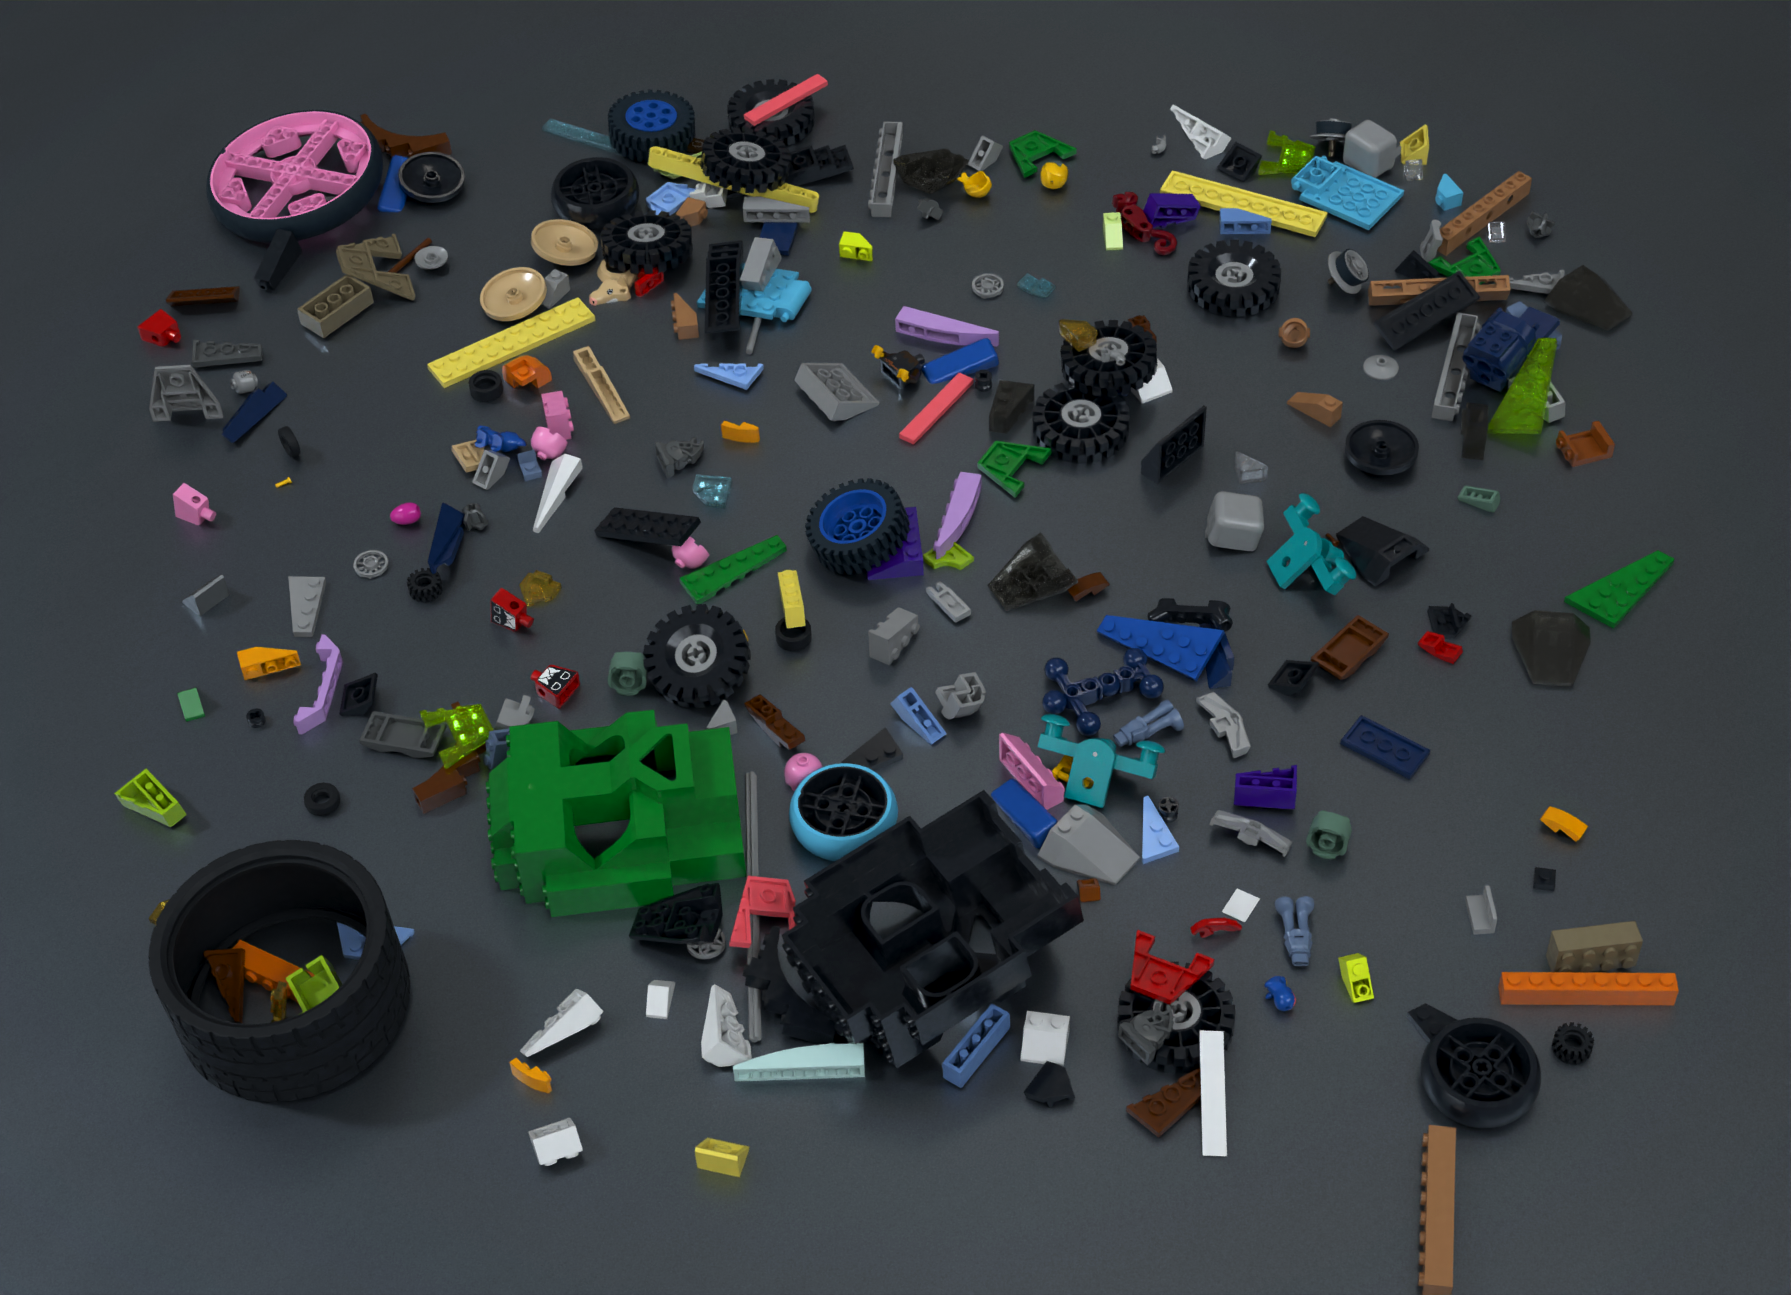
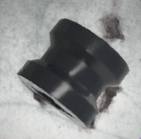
M979 370L975 373V388L978 391L986 392L992 388V373L988 370Z
M1172 797L1162 798L1158 804V812L1165 823L1174 822L1178 818L1179 804Z

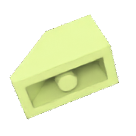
M1120 212L1103 213V234L1106 250L1123 249Z

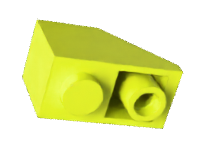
M843 232L839 243L840 257L866 261L873 260L872 245L860 233Z
M1356 953L1339 957L1341 976L1352 1002L1356 1003L1373 999L1374 995L1366 956Z

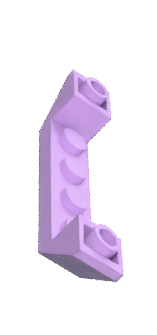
M323 634L320 641L316 644V653H319L321 661H326L327 668L322 674V685L318 687V698L314 701L313 707H299L298 713L294 716V726L297 727L298 734H304L326 721L342 668L343 660L339 648Z

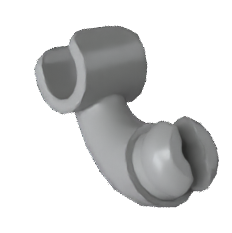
M1163 135L1162 139L1156 136V145L1151 147L1153 154H1160L1164 151L1166 135Z
M1108 348L1101 350L1102 362H1109L1111 358H1114L1117 365L1122 366L1125 364L1126 358L1123 353L1110 351Z

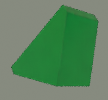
M197 687L177 692L186 722L205 716Z

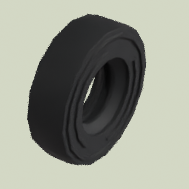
M288 426L278 429L280 441L287 454L291 458L300 455V446L292 430Z
M317 783L311 786L304 794V805L308 812L313 815H328L334 812L340 804L339 791L330 783ZM325 794L330 797L325 803L318 804L314 801L320 795Z

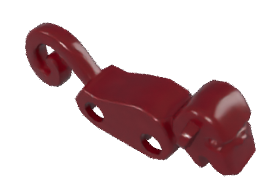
M1125 192L1124 194L1113 195L1112 205L1116 208V212L1121 213L1122 227L1140 242H1149L1151 237L1163 238L1157 240L1154 244L1155 252L1160 255L1170 254L1176 249L1177 239L1173 234L1153 229V225L1148 221L1143 210L1137 206V194ZM1166 240L1170 242L1168 247H1164L1166 246Z

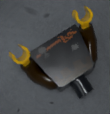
M874 345L871 351L876 359H881V372L901 390L910 383L915 384L921 375V364L925 363L922 354L913 357L906 350L889 354L878 345Z

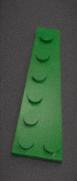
M775 535L680 577V583L696 605L702 604L715 596L718 590L731 586V582L736 579L741 580L749 571L757 570L762 565L767 564L786 552V545L778 535Z

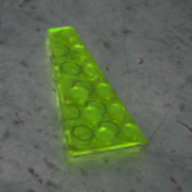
M1556 338L1537 339L1487 426V433L1541 434L1557 347Z

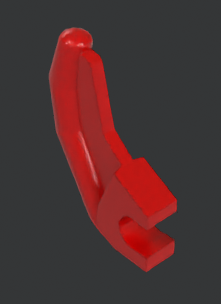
M1208 918L1196 922L1190 929L1192 935H1196L1199 932L1200 937L1205 938L1219 930L1240 931L1242 925L1230 918Z

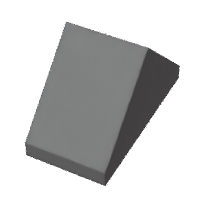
M723 700L706 729L729 727L730 735L738 733L736 719L728 702Z

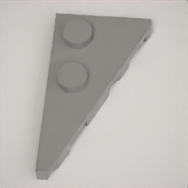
M1559 270L1558 274L1552 275L1548 272L1525 275L1520 280H1514L1513 277L1509 278L1510 289L1561 296L1565 270Z

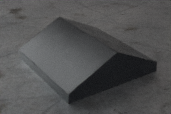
M1235 142L1217 166V169L1244 182L1256 172L1262 155Z
M1286 660L1269 682L1268 687L1286 696L1297 693L1303 689L1317 670L1319 663Z
M377 673L344 684L339 713L341 716H363L374 702Z

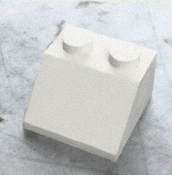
M1158 358L1157 371L1155 375H1152V380L1148 384L1143 382V387L1137 391L1131 387V392L1141 404L1173 391L1166 369Z
M1027 1011L1021 1061L1045 1064L1046 1061L1064 1067L1070 1030V1016Z
M571 1118L528 1131L540 1165H553L557 1163V1159L566 1157V1159L573 1158L579 1155L578 1152L583 1151L576 1126Z

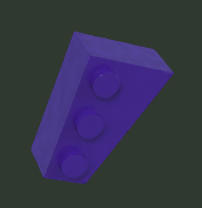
M1150 193L1143 212L1148 221L1153 225V228H1165L1171 223L1180 224L1195 220L1201 205L1193 194Z
M1291 765V769L1280 770L1279 767L1273 768L1271 772L1261 773V770L1237 773L1235 777L1234 805L1295 810L1297 765Z

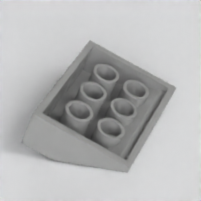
M801 363L794 380L806 392L809 398L818 405V408L827 415L828 419L832 421L847 420L879 405L878 400L842 363Z

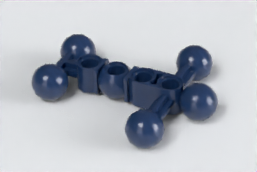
M1139 648L1127 650L1123 656L1124 666L1118 670H1113V674L1103 673L1098 678L1094 676L1093 678H1086L1073 683L1067 677L1069 671L1067 662L1062 658H1051L1045 665V675L1049 680L1057 681L1063 693L1057 690L1047 692L1043 697L1042 705L1044 710L1050 714H1059L1064 711L1065 707L1074 710L1078 717L1076 721L1077 730L1084 736H1093L1098 733L1101 722L1095 713L1087 711L1086 705L1095 703L1098 699L1102 700L1103 696L1112 697L1118 691L1119 693L1129 692L1134 688V682L1141 680L1139 685L1141 694L1146 698L1155 699L1161 696L1164 684L1159 676L1150 674L1146 667L1148 660L1146 653Z

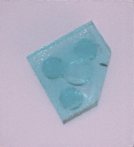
M696 474L693 492L707 507L725 508L732 485V478Z

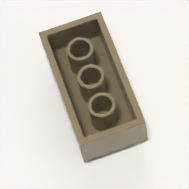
M344 275L297 309L301 325L322 338L327 337L374 303L371 287L353 276Z
M1636 921L1553 930L1546 958L1551 972H1592L1600 970L1609 971L1617 968L1627 969L1636 966L1643 940Z

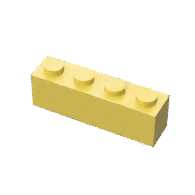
M784 570L783 572H778L786 627L806 626L797 571Z

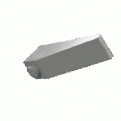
M744 196V222H810L809 207L765 197Z

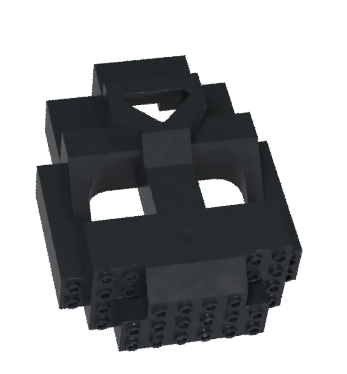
M983 790L923 828H920L913 818L908 816L804 880L806 887L804 893L807 899L793 907L795 913L793 919L796 926L782 934L784 941L782 947L788 955L786 958L793 968L795 966L798 968L797 973L803 981V988L808 994L810 992L813 994L812 998L818 1008L823 1007V1013L829 1022L833 1020L837 1033L840 1036L844 1035L849 1042H854L855 1044L859 1042H873L877 1049L881 1047L888 1063L892 1062L896 1068H899L941 1041L942 1035L946 1030L990 1002H1002L1026 987L1025 980L1032 976L1027 957L1079 925L1084 919L1078 895L1066 882L1060 885L1046 868L1039 871L1025 855L1022 841L998 815L995 801ZM873 902L904 903L913 906L923 913V915L885 939H882L870 924V912ZM977 916H982L991 926L990 934L996 954L977 953L969 946L974 921ZM949 971L971 972L964 980L944 992L931 993L923 989Z

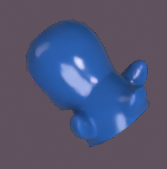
M1275 976L1266 981L1264 987L1267 988L1269 993L1266 994L1265 998H1274V1003L1278 1010H1291L1295 1005L1296 998L1292 990L1287 987L1286 978Z

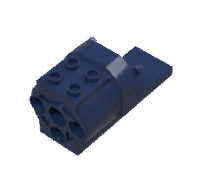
M1501 307L1496 309L1463 352L1462 360L1470 371V379L1501 392L1508 384V379L1516 375L1560 325L1558 318L1532 307H1528L1520 318L1503 312Z

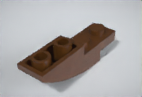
M761 694L744 703L757 724L779 747L784 745L787 749L791 750L805 742L804 734L782 717V712Z

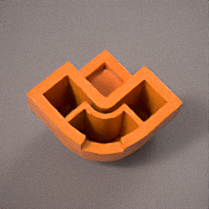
M529 355L517 357L502 367L503 379L513 388L518 385L523 387L529 382L540 388L552 381L550 369L537 358Z

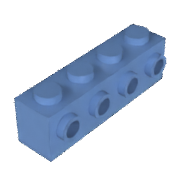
M991 1003L950 1055L943 1061V1078L962 1088L1010 1029V1013Z

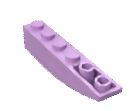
M903 306L895 318L896 332L921 339L967 346L983 338H988L993 346L999 345V331Z
M960 472L958 479L955 478L954 491L950 493V503H947L946 515L942 517V528L938 529V540L934 542L933 551H936V559L944 556L946 551L953 547V543L957 542L968 526L981 492L982 475Z

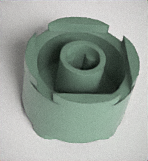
M616 652L610 661L607 679L609 687L611 689L613 687L617 690L616 693L624 696L636 695L641 689H644L647 681V671L643 661L645 659L644 655L640 652Z
M1325 810L1320 811L1311 822L1306 838L1308 848L1310 846L1315 855L1324 859H1335L1338 855H1344L1352 833L1350 819Z

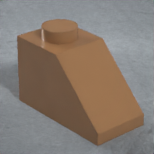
M687 197L676 215L680 216V219L684 218L692 227L699 225L707 217L708 210L706 209L705 201Z

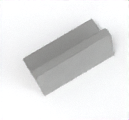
M1487 885L1484 887L1483 895L1466 896L1465 902L1473 935L1495 932L1497 914L1490 886Z

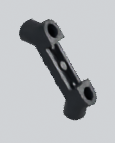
M1162 598L1159 600L1157 608L1147 615L1149 621L1214 624L1218 630H1224V632L1228 631L1233 624L1229 616L1231 609L1229 604L1218 600H1209L1208 606L1177 605L1173 598Z

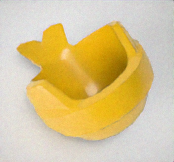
M978 171L970 177L963 172L961 177L957 178L958 181L963 183L966 193L974 198L986 196L992 187L990 178L983 171Z

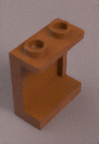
M1599 420L1592 422L1591 429L1588 431L1566 436L1564 431L1561 430L1556 439L1557 447L1561 449L1565 459L1569 461L1572 467L1613 457L1615 443Z

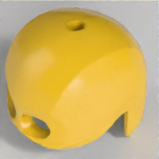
M1053 162L1045 163L1040 174L1043 186L1049 189L1061 188L1068 179L1067 166L1062 164L1060 167Z

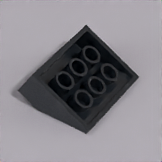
M1202 406L1150 450L1141 461L1142 475L1158 484L1204 446L1206 406Z

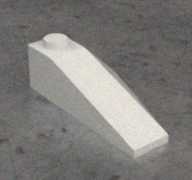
M715 984L711 987L701 1040L702 1058L718 1067L733 1066L752 1059L749 1040H744L742 1034L744 1027L736 1019L738 1011L731 993Z
M576 988L557 1007L558 1014L549 1017L544 1022L545 1029L537 1031L520 1052L529 1057L579 1032L590 1024L594 1025L600 1020V1015L604 1011L587 993Z

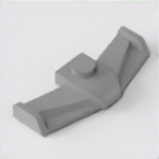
M1215 692L1197 697L1196 703L1214 717L1210 719V726L1218 738L1227 736L1233 758L1246 754L1251 745L1243 724V718L1239 712L1235 711Z
M1217 810L1209 824L1211 826L1216 824L1240 831L1237 838L1245 844L1257 846L1258 842L1262 841L1283 853V857H1286L1292 845L1291 840L1268 828L1261 822L1225 811Z

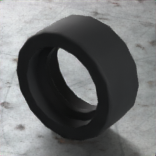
M478 371L469 379L468 384L471 396L477 401H493L499 398L503 392L501 376L495 371ZM484 383L495 384L493 387L488 389L477 388L479 385Z
M785 617L782 618L775 626L777 644L787 651H799L807 647L812 639L809 621L805 619L806 626L787 628ZM789 629H800L805 632L797 638H788L782 635Z

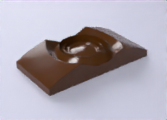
M1357 615L1316 652L1310 661L1318 662L1321 668L1343 680L1354 674L1362 662L1379 650L1388 638L1389 633Z

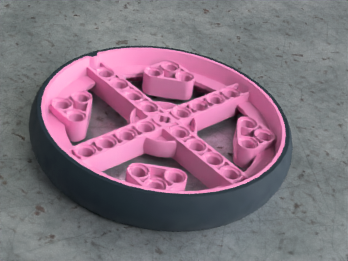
M302 110L274 116L244 130L227 143L218 153L207 177L206 193L208 203L217 220L232 233L243 238L271 243L277 229L293 232L297 241L312 238L342 225L368 204L381 181L383 172L382 152L372 132L361 122L348 115L329 110ZM311 136L296 156L287 157L281 161L254 157L255 154L262 150L265 151L268 158H275L299 149L302 145L299 137ZM338 138L342 139L337 143L345 167L349 173H357L356 176L318 169L317 167ZM234 175L272 183L271 188L250 214L247 212L251 210L252 204L243 181L239 177L233 178ZM308 190L338 195L326 202L325 196L321 193L299 199L288 205L289 216L277 217L293 195H299Z

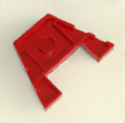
M1137 930L1131 978V990L1171 1005L1214 965L1215 959L1200 953H1196L1188 969L1150 955L1149 952L1155 942V936Z

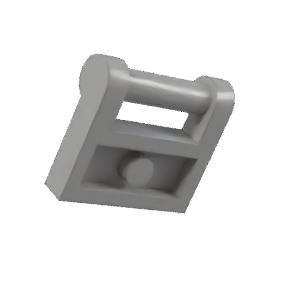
M1436 219L1431 221L1430 229L1419 246L1421 257L1427 262L1436 257V251L1443 242L1439 229L1441 222Z

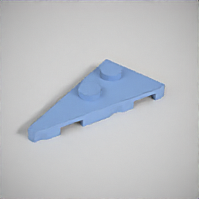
M708 363L694 365L695 372L745 390L750 387L764 370L761 363H758L757 367H746V363H719V367H708Z
M1145 796L1143 799V864L1179 852V845L1149 796Z

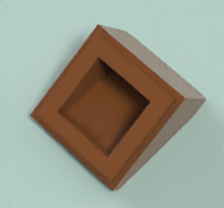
M1096 878L1077 881L1081 902L1099 901L1101 899L1100 885Z

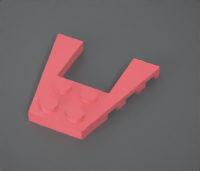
M756 876L747 877L729 946L750 948V914L788 918L789 930L796 926L793 919L795 917L793 907L796 906V900L788 880Z

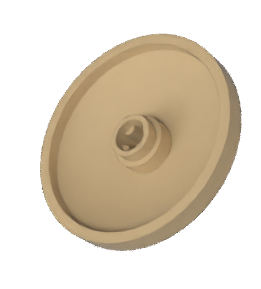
M562 219L547 220L538 224L533 229L531 235L533 250L540 257L555 264L566 266L585 264L591 261L597 253L598 240L595 234L577 222Z
M527 267L511 268L495 275L486 283L481 291L480 304L485 314L494 320H517L529 315L541 305L547 293V286L543 276L538 271Z

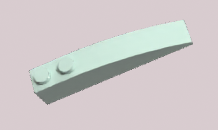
M828 1043L777 1051L734 1065V1080L736 1082L865 1077L864 1043Z

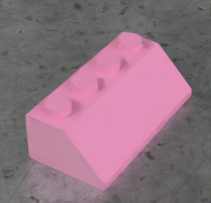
M1006 733L999 734V760L1014 778L1046 810L1063 802L1065 792L1063 784L1053 777L1050 769L1045 768L1041 759L1033 754L1029 745L1024 743L1020 737Z

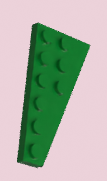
M1657 550L1566 596L1564 602L1614 629L1673 565L1674 558Z

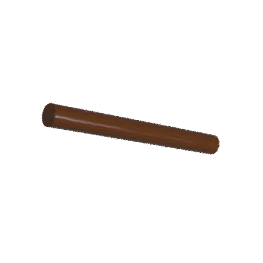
M430 238L425 239L388 272L397 273L415 258L419 250L428 247L432 240Z

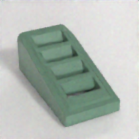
M1466 485L1457 497L1459 501L1493 513L1501 501L1499 491Z

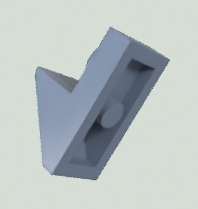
M535 449L516 455L525 481L542 477Z

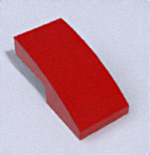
M1427 631L1418 642V646L1431 655L1452 664L1463 653L1462 646L1445 642L1444 635Z

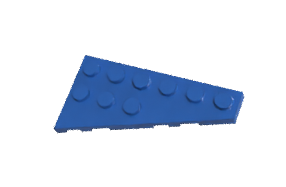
M1110 615L1105 616L1097 629L1098 634L1128 649H1142L1146 653L1147 658L1194 681L1198 680L1225 634L1224 630Z

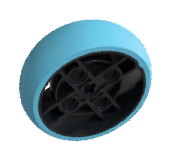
M849 763L828 765L812 772L796 788L789 808V820L797 840L812 854L830 861H837L894 826L898 817V805L894 792L885 779L867 767ZM869 796L874 798L880 805L872 804ZM807 820L815 821L819 830L809 824Z

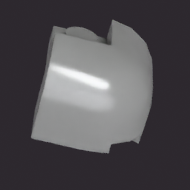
M976 672L960 674L954 685L937 687L935 693L943 706L941 711L943 716L947 719H953L975 713L984 702L986 691Z
M523 695L521 703L505 698L493 731L508 729L509 726L530 724L535 708H532V705H529L531 697Z

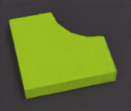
M954 542L953 547L947 550L946 554L941 556V558L936 559V551H933L932 548L923 554V561L933 569L951 566L962 570L974 562V556Z

